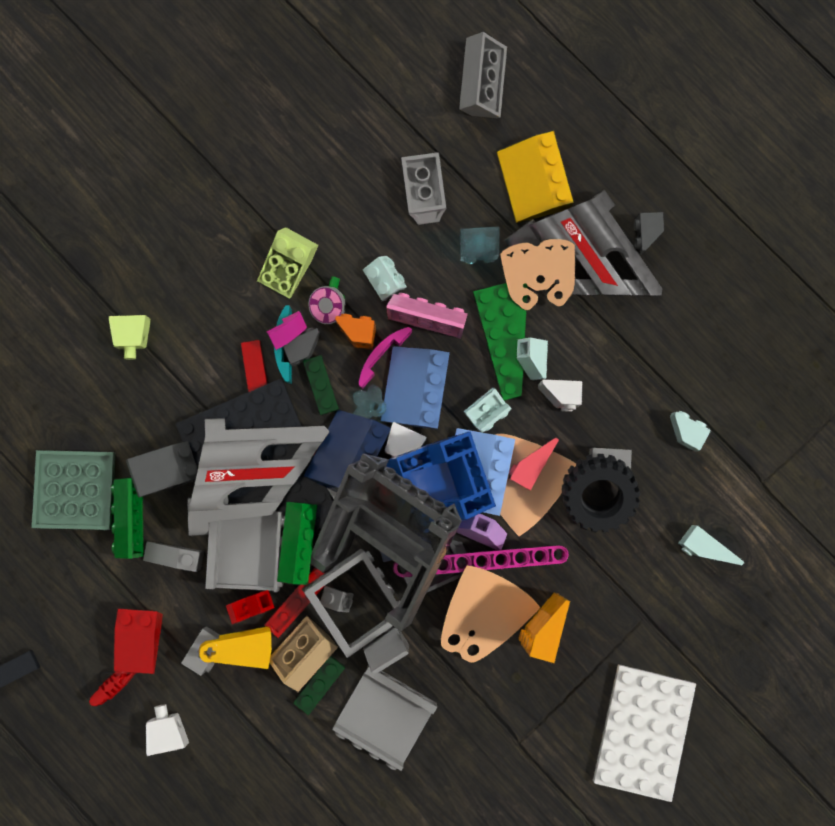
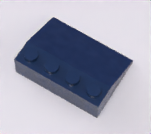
M338 410L328 428L329 433L318 447L304 477L337 493L348 465L359 461L362 454L379 457L389 437L391 428L375 420ZM349 474L341 495L348 493L359 496L366 481L361 483Z

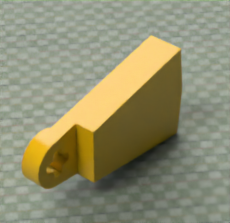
M268 626L219 635V639L205 641L200 645V658L207 663L214 662L268 669L272 650L271 630ZM211 647L212 651L214 652H211V655L207 656L206 652L204 651H207L208 648Z

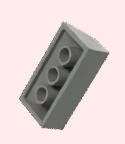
M484 32L466 38L459 109L471 116L500 118L507 46Z

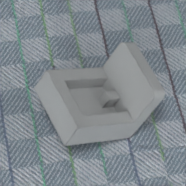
M325 586L320 602L324 607L337 612H349L353 602V593Z

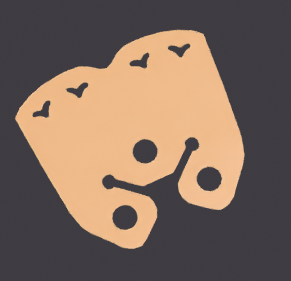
M549 239L543 241L538 246L530 243H520L508 247L500 254L509 294L512 300L522 309L530 310L538 301V296L534 292L523 288L524 283L535 291L549 289L555 280L558 279L559 284H556L547 294L548 300L556 306L565 304L572 294L575 285V244L562 239ZM553 245V247L551 248V251H550L549 249H546V248H545V247H551V246ZM561 245H563L564 247L568 246V248L563 250ZM521 249H529V251L524 254ZM511 252H514L512 257L507 256V254H511ZM537 276H544L545 281L538 283L536 281ZM561 291L563 297L556 299L554 296L555 292ZM524 295L530 296L531 301L529 303L523 302L522 298Z

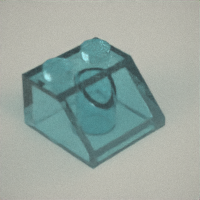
M499 227L460 229V262L465 261L466 264H472L477 260H484V262L489 263L498 259Z

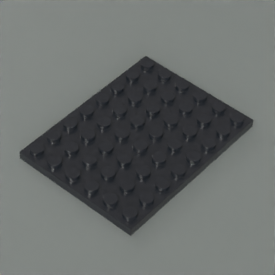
M278 379L176 423L182 441L189 442L197 469L205 440V419L225 418V430L302 427L283 379ZM302 443L268 445L261 453V460H291ZM313 454L311 460L275 511H283L285 516L287 502L317 505L314 529L316 531L323 527L333 499L326 487L304 477L314 457ZM272 486L241 487L228 495V504L262 502Z

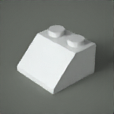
M542 380L538 384V389L556 408H561V411L572 412L582 405V381Z

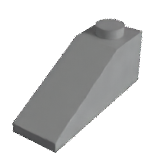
M147 541L143 561L196 572L201 570L204 551Z

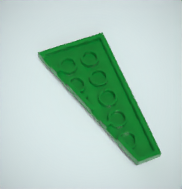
M507 283L473 291L501 397L504 401L521 397L523 367L517 360V342L519 339H525L526 310L522 309L512 300ZM526 283L523 284V288H528ZM524 295L522 298L524 303H527V295Z

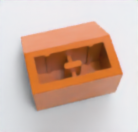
M341 314V316L335 317L338 327L355 348L373 350L376 325L375 321L371 320V317L360 316V319L352 318L350 314Z

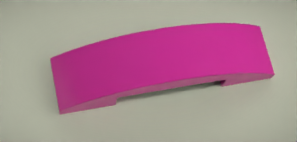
M410 327L391 334L373 350L361 371L359 386L362 389L375 376V373L371 370L373 365L394 342L399 347L412 333Z

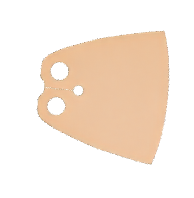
M495 434L515 439L510 468L513 464L517 465L519 461L542 447L512 435ZM552 451L530 491L509 480L510 475L508 474L500 515L518 536H521L533 527L553 506L562 493L565 474H569L568 469L571 465L575 467L576 463Z
M467 565L447 611L441 635V646L449 652L460 653L462 659L468 662H476L507 641L540 609V606L526 592L508 580L487 570ZM474 630L475 635L469 636V631ZM453 634H457L460 637L457 645H450L448 643L449 637ZM475 644L479 647V652L471 656L468 654L467 649Z

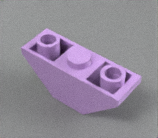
M482 514L467 520H461L457 533L495 550H502L507 536L505 530L495 520Z

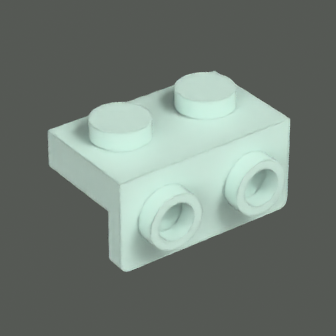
M388 256L376 258L363 269L382 301H386L397 291L407 287L403 276L397 272L394 262Z
M492 388L463 412L476 429L483 433L490 430L496 421L506 417L511 407L505 403L497 390Z

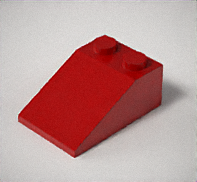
M118 609L114 644L115 672L155 673L163 618L162 613L157 611Z

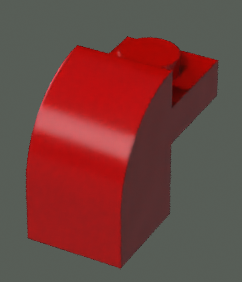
M264 590L226 605L232 624L275 608L269 590Z

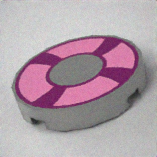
M319 287L310 295L308 302L312 317L322 324L335 323V317L341 316L345 312V299L342 293L334 287Z

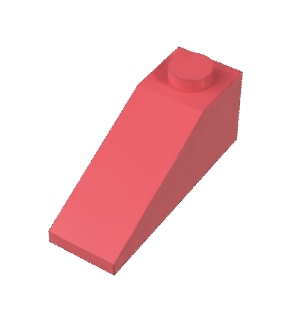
M552 439L519 461L517 465L513 464L508 473L510 475L509 480L530 491L559 439Z

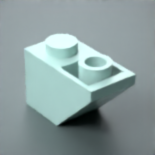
M525 338L519 339L517 342V360L530 380L546 379L548 341Z
M676 411L671 413L670 419L677 442L694 452L700 451L711 430L706 428L707 425L705 423L689 419V415L685 412Z

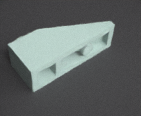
M692 525L678 543L683 547L681 550L689 556L695 555L738 565L744 564V561L697 525Z

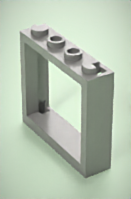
M359 549L302 588L304 594L347 658L393 625L384 620L348 645L315 595V592L362 560L393 609L400 603L399 599L396 601L393 594L395 591L389 583L385 584L382 578L385 577L379 567H374L372 555L369 551L365 553L362 549Z

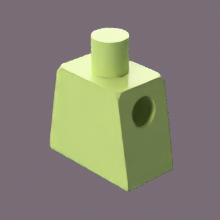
M146 315L109 316L114 347L124 349V359H136V349L146 348L150 318Z

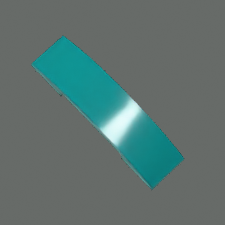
M285 305L276 327L283 324L282 319L292 315V309L289 305ZM274 347L278 369L285 382L292 384V365L289 362H284V347L277 350Z

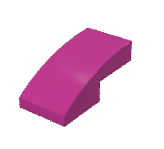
M300 311L282 319L283 324L267 331L276 350L291 342L307 328Z

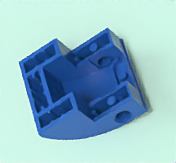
M471 431L390 458L386 465L394 469L401 477L409 479L419 489L425 490L435 500L444 503L445 507L448 508L455 504L461 520H467L496 506ZM395 493L402 514L407 501ZM414 507L408 519V524L424 535L430 532L428 528L434 520Z

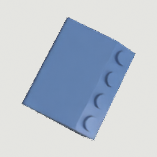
M393 347L381 417L382 422H395L407 426L438 429L450 352Z

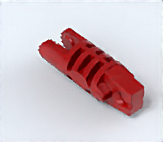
M113 673L91 696L89 700L90 705L95 707L104 704L108 699L111 700L128 684L136 673Z

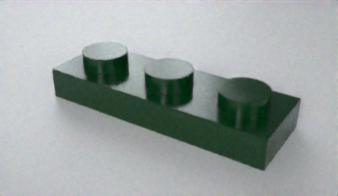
M322 356L304 360L303 363L320 415L339 410Z
M330 656L293 704L309 716L345 669V666L333 656Z

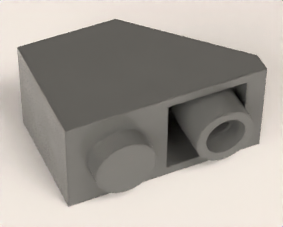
M663 212L640 213L634 220V231H637L635 249H638L639 255H642L664 232Z
M317 328L304 330L302 335L297 336L283 346L292 366L311 359L320 338V332Z

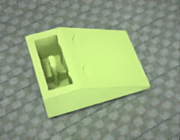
M288 228L278 230L257 281L290 299L309 267L318 245Z

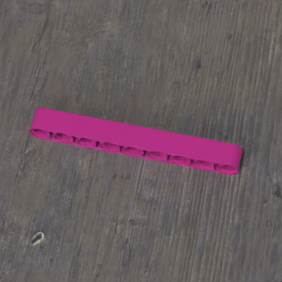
M545 546L441 555V559L446 561V567L444 570L438 569L436 574L463 572L467 565L484 570L561 564L567 561L569 554L568 550L563 546ZM556 549L561 552L559 560H556L554 557ZM537 551L542 553V559L539 562L534 557ZM518 552L523 555L521 563H517L515 560ZM498 554L504 556V562L501 565L496 563V556ZM480 555L485 558V563L481 567L476 563V559ZM463 557L466 565L460 569L456 563L458 558ZM394 562L393 571L397 576H413V574H411L408 571H406L403 574L399 573L397 570L398 564Z

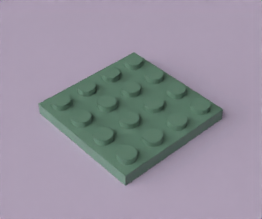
M36 450L32 528L112 530L111 507L113 495L111 493V486L114 484L116 453Z

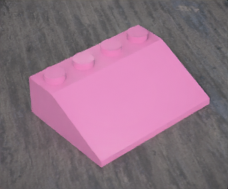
M404 293L393 294L387 304L389 320L461 339L467 318V313H464L463 309L453 308L452 310L446 308V305L442 303L430 304L428 300L423 298L415 300L409 298L410 296Z

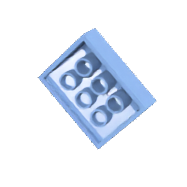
M457 428L455 435L469 432L470 430ZM471 431L496 504L495 507L484 511V513L500 516L515 439Z

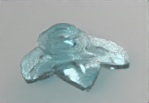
M372 384L368 392L357 391L353 394V401L358 406L353 413L354 415L370 419L372 416L380 417L385 413L386 403L382 400V391L379 387ZM378 404V409L374 410V406Z

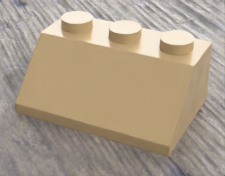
M306 616L270 656L269 663L285 685L299 692L338 646L324 630Z

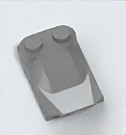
M439 152L401 157L409 215L414 218L418 225L440 222L441 216L446 210Z

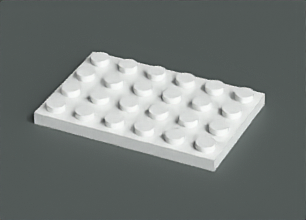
M618 664L593 782L672 802L696 684Z

